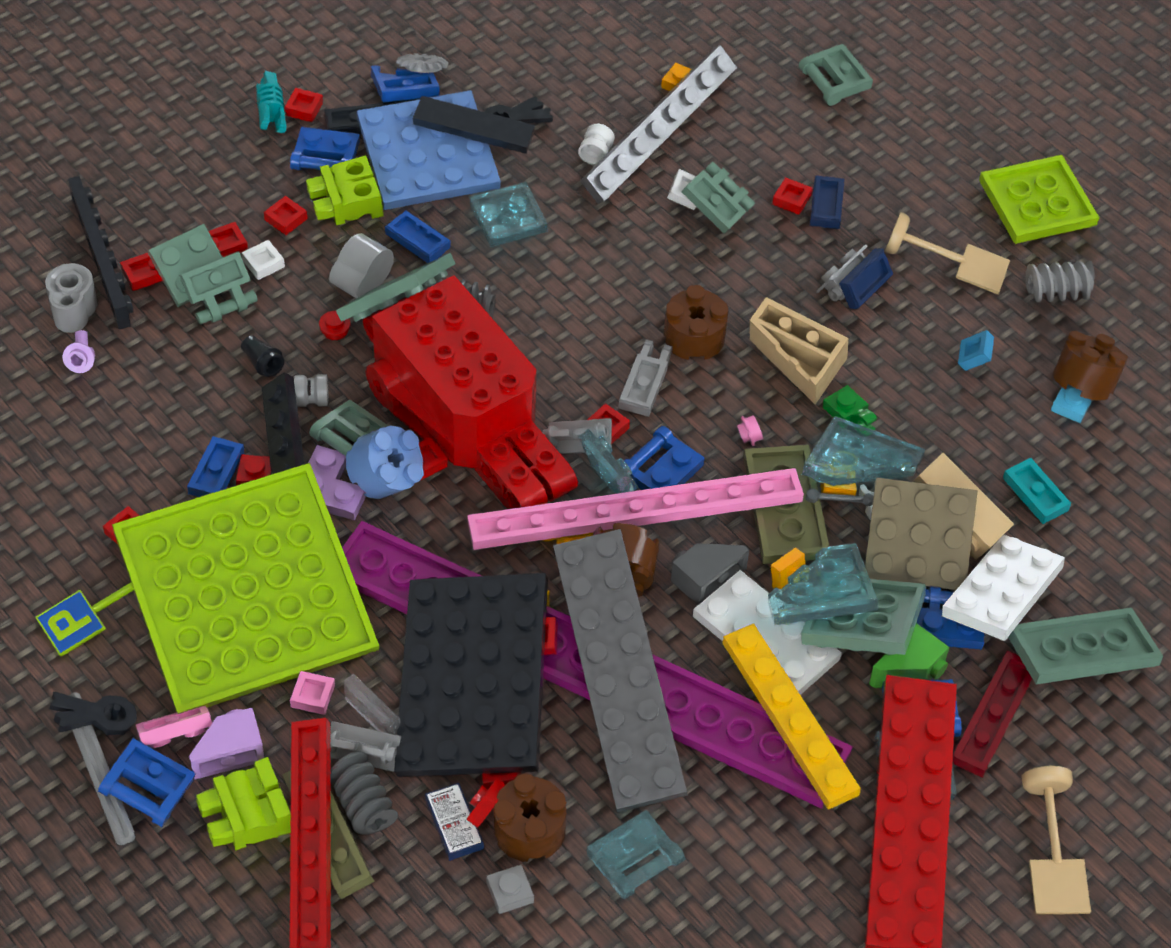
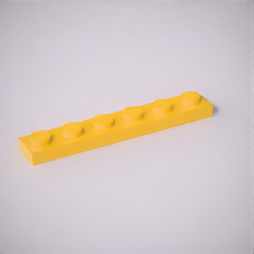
M753 623L723 636L722 644L827 809L829 810L859 796L860 786L755 624Z

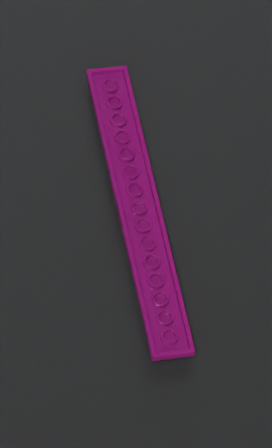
M363 521L360 522L342 547L358 591L407 614L410 580L481 576ZM547 606L546 617H556L558 622L557 654L544 655L543 678L590 700L571 618ZM653 655L674 740L821 809L823 808V801L760 703ZM827 735L846 764L852 753L853 746Z

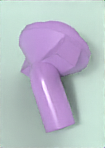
M84 330L75 332V342L69 344L62 355L65 366L73 372H87L95 361L93 347L88 346V333Z

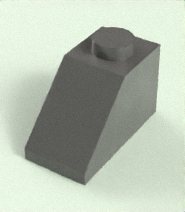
M697 543L689 550H683L675 556L672 561L671 582L699 605L739 570L743 572L747 569L749 549L745 545Z

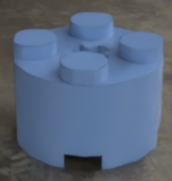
M390 425L358 437L352 449L346 454V470L352 484L357 483L366 492L364 494L366 497L381 499L409 489L415 483L420 482L424 476L423 457L418 445V436L411 430L405 431L403 428Z

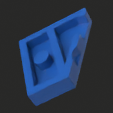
M371 66V78L382 102L420 99L421 96H439V84L433 73H419L397 68L396 75L380 73V66Z

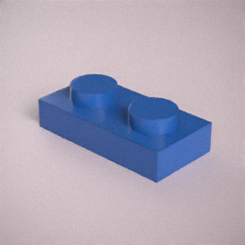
M213 436L187 485L188 494L202 497L226 489L240 462L241 454H244V445Z

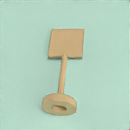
M900 212L884 252L889 254L897 253L904 240L960 262L955 278L999 294L1010 263L1009 259L967 244L964 255H960L909 235L906 231L910 223V217Z
M1061 766L1038 767L1028 770L1022 775V786L1028 793L1045 795L1052 860H1029L1035 915L1091 913L1084 859L1061 858L1054 794L1069 789L1073 780L1072 771Z

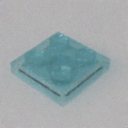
M526 182L470 197V207L490 247L548 231V223Z
M589 429L578 436L591 467L615 494L632 492L638 489L637 484L630 476L632 471L622 458L616 460L611 454L613 450L603 436L596 438Z

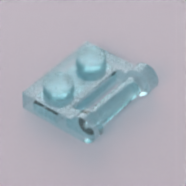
M647 810L587 846V855L623 899L633 895L635 888L669 866L676 867L685 861L681 848L670 840ZM657 849L662 853L628 876L621 873Z

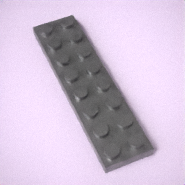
M621 529L553 545L617 813L687 796Z

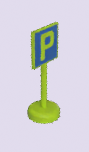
M130 582L93 606L89 604L82 591L78 590L35 618L61 657L106 630L96 613L134 591Z

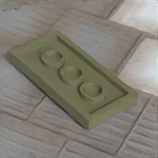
M809 445L744 449L743 457L747 475L796 468L804 493L803 501L799 503L753 509L762 563H774L795 547L805 554V561L829 559L830 547L821 502L819 499L815 503H810L806 500V493L809 489L818 490Z

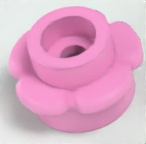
M754 415L748 418L742 416V423L737 425L743 443L750 441L751 445L755 446V442L763 439Z

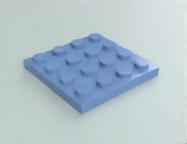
M471 90L431 97L436 100L477 110ZM420 100L357 111V120L374 178L381 194L384 210L500 189L501 181L489 144L414 125L413 116Z

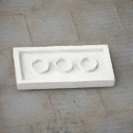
M1003 535L943 605L942 616L1005 641L1062 570L1065 557L1052 553L1047 549L1025 543L1017 538Z
M741 570L693 610V617L722 641L723 636L754 623L800 695L834 666L841 657L842 652L837 648H820L802 644L801 632L805 622Z

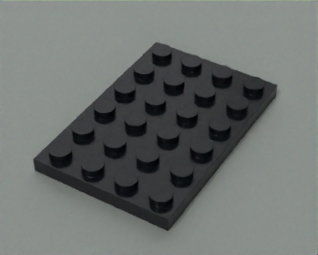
M546 573L410 580L397 735L402 737L399 746H396L394 772L397 777L539 772L548 589Z

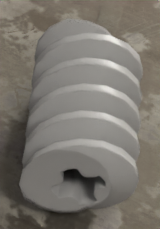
M1076 261L1073 265L1071 262H1064L1062 265L1052 263L1050 266L1046 263H1040L1037 267L1034 264H1029L1025 275L1027 292L1034 295L1037 303L1041 302L1043 293L1046 294L1048 302L1053 301L1055 293H1058L1060 301H1065L1067 292L1070 293L1073 301L1077 300L1079 291L1082 292L1084 300H1088L1094 287V267L1092 261H1088L1086 264L1082 261Z

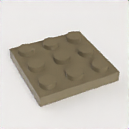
M876 478L864 578L921 583L929 587L957 590L968 574L978 490Z

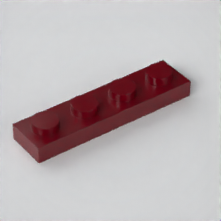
M1008 650L1006 651L953 753L952 764L982 778L1033 680L1019 655Z

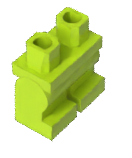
M366 155L337 163L330 168L329 165L321 166V176L306 180L310 199L326 196V198L313 201L318 221L334 217L337 226L345 224V220H356L366 214H370L372 219L384 216L381 194Z
M268 757L255 761V767L251 769L235 771L226 777L221 775L213 778L214 788L196 795L197 805L203 818L221 812L223 819L207 824V830L213 847L233 842L235 850L245 848L246 844H254L291 833V812L282 790L279 788L278 780Z

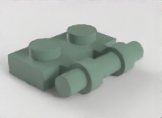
M712 161L705 171L702 170L682 190V193L725 234L746 211L748 212L754 206L755 202L748 196L749 192L743 186L740 188L728 177L730 173L724 167L720 169Z
M239 252L179 275L190 303L194 304L203 300L206 309L195 313L200 325L208 321L214 323L222 320L223 315L235 310L237 312L248 309V305L258 301L253 290L244 294L241 290L240 285L251 281ZM229 290L231 299L217 304L214 295Z

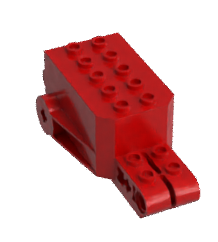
M455 275L363 318L364 329L374 344L375 362L366 366L365 372L369 386L377 400L423 440L431 437L453 465L473 468L507 509L548 504V501L552 502L578 487L576 474L570 464L535 425L537 369Z

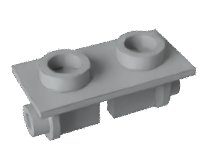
M865 244L858 252L852 248L840 260L843 266L839 270L833 266L821 277L825 283L816 292L819 293L825 287L830 299L833 301L843 300L845 296L839 283L866 257L862 252L868 246Z
M611 418L549 422L548 429H544L542 432L560 454L612 451Z
M332 721L330 728L331 758L340 760L350 753L364 752L368 755L366 763L373 764L375 768L394 772L396 747L399 746L402 736Z

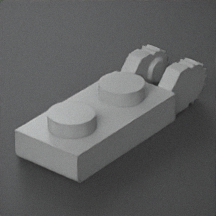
M646 339L641 353L637 354L619 399L618 409L650 416L667 372L672 346L665 344L660 358H653L650 356L653 353L654 343Z

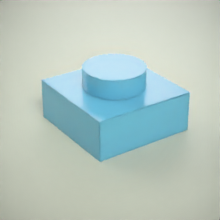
M1068 384L1066 389L1062 387L1051 411L1081 423L1092 399L1080 397L1082 391Z

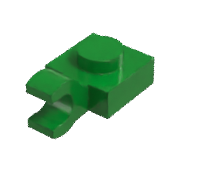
M848 385L823 399L822 408L843 427L851 423L865 437L875 431V427L871 423L877 420L876 415L868 410L869 404Z

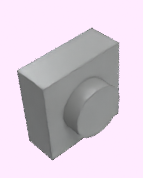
M522 865L486 876L488 888L499 914L534 903V895Z

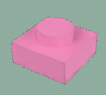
M300 671L290 699L291 708L325 715L335 687V679Z

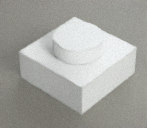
M679 169L667 198L695 210L696 206L682 193V190L696 176Z
M269 240L242 252L243 262L258 280L285 267L284 258Z

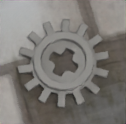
M418 53L403 55L396 61L400 67H405L409 71L419 73H433L448 66V62L442 57H437L436 55L427 56V54L419 55Z

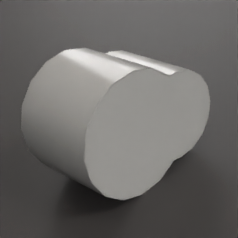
M362 233L356 234L342 248L337 261L330 271L329 281L339 289L358 298L384 282L393 265V252Z
M75 263L62 264L48 273L45 284L56 327L62 332L73 333L82 330L87 325L89 317L98 306L93 276L88 268Z

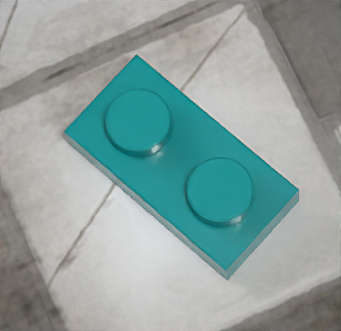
M1032 458L1005 470L1003 475L1005 482L1042 524L1069 511L1071 502Z

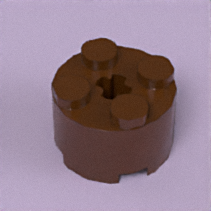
M691 285L687 290L674 295L666 306L664 324L665 344L672 346V353L685 360H689V356H704V360L717 355L725 343L728 305L718 295L705 290L700 285Z
M1071 331L1052 375L1055 381L1064 389L1069 384L1081 390L1080 397L1092 400H1107L1110 393L1113 394L1128 356L1114 346L1115 340L1105 334H1098L1096 337L1078 331Z
M614 523L613 529L604 531L601 526L598 527L593 535L621 529L637 596L641 597L644 590L648 589L654 582L659 540L648 538L646 529L632 524Z
M528 773L518 775L513 781L505 785L497 795L499 801L494 806V834L497 838V844L509 857L522 862H528V859L540 858L545 855L546 858H549L561 847L566 835L565 795L550 781L533 777Z

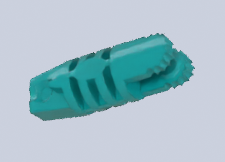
M265 71L260 84L257 83L256 86L260 129L266 130L269 122H275L276 132L285 133L286 117L283 91L278 85L276 73Z

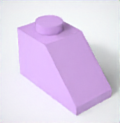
M253 708L235 709L225 715L216 717L189 755L192 771L196 773L194 780L253 765L255 761L264 758L262 741Z

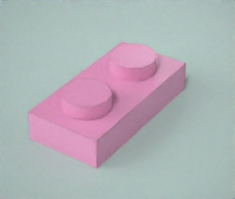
M205 705L180 714L176 712L136 724V729L141 743L149 745L150 748H158L171 742L170 739L177 736H198L206 731L205 728L211 726L212 721Z

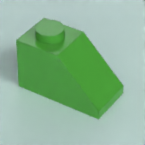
M916 623L906 654H885L873 666L869 685L873 688H882L886 675L923 680L934 678L937 680L948 666L946 658L949 647Z

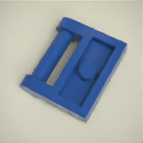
M301 127L295 150L291 154L290 169L301 170V168L320 170L321 166L329 165L330 168L337 163L356 158L360 144L359 134Z
M660 426L653 433V438L632 458L625 459L618 465V471L622 477L641 490L685 484L704 466L705 457L675 438L667 427ZM661 447L667 450L645 473L639 470Z
M133 738L101 782L98 792L107 797L111 794L153 818L152 822L163 827L193 782L196 773ZM121 777H124L164 801L160 806L118 781Z

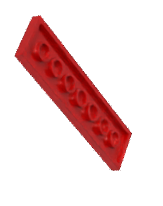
M886 675L884 681L864 948H942L957 684Z

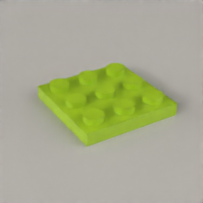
M1063 155L984 171L980 174L979 182L1014 244L1093 227L1098 224L1099 216Z

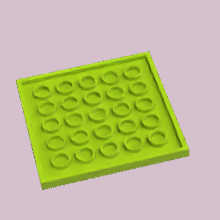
M310 463L112 524L177 714L205 705L208 708L297 678L300 671L312 673L379 650L377 638Z

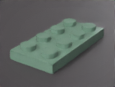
M1132 608L1021 623L1008 636L1036 685L1160 666L1163 658L1159 648Z

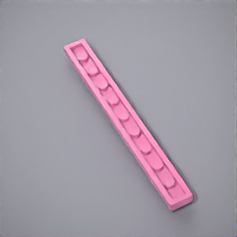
M796 468L467 516L473 550L593 533L600 526L604 531L613 529L614 523L641 526L799 503L803 501L804 493Z

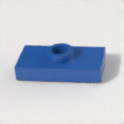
M406 210L385 226V234L427 263L439 258L451 248L448 238Z

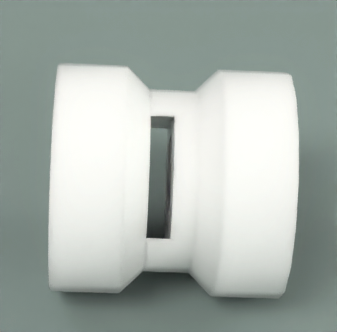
M603 124L590 125L579 147L578 154L580 158L590 165H596L612 147L615 140L613 131Z

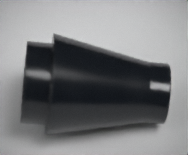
M253 335L246 337L242 341L241 349L246 353L258 374L272 377L282 370L284 358L281 350L257 339Z

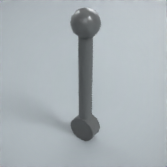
M813 488L809 489L806 493V500L810 503H815L819 499L860 502L865 506L873 505L874 498L870 493L864 496L819 493L818 490Z

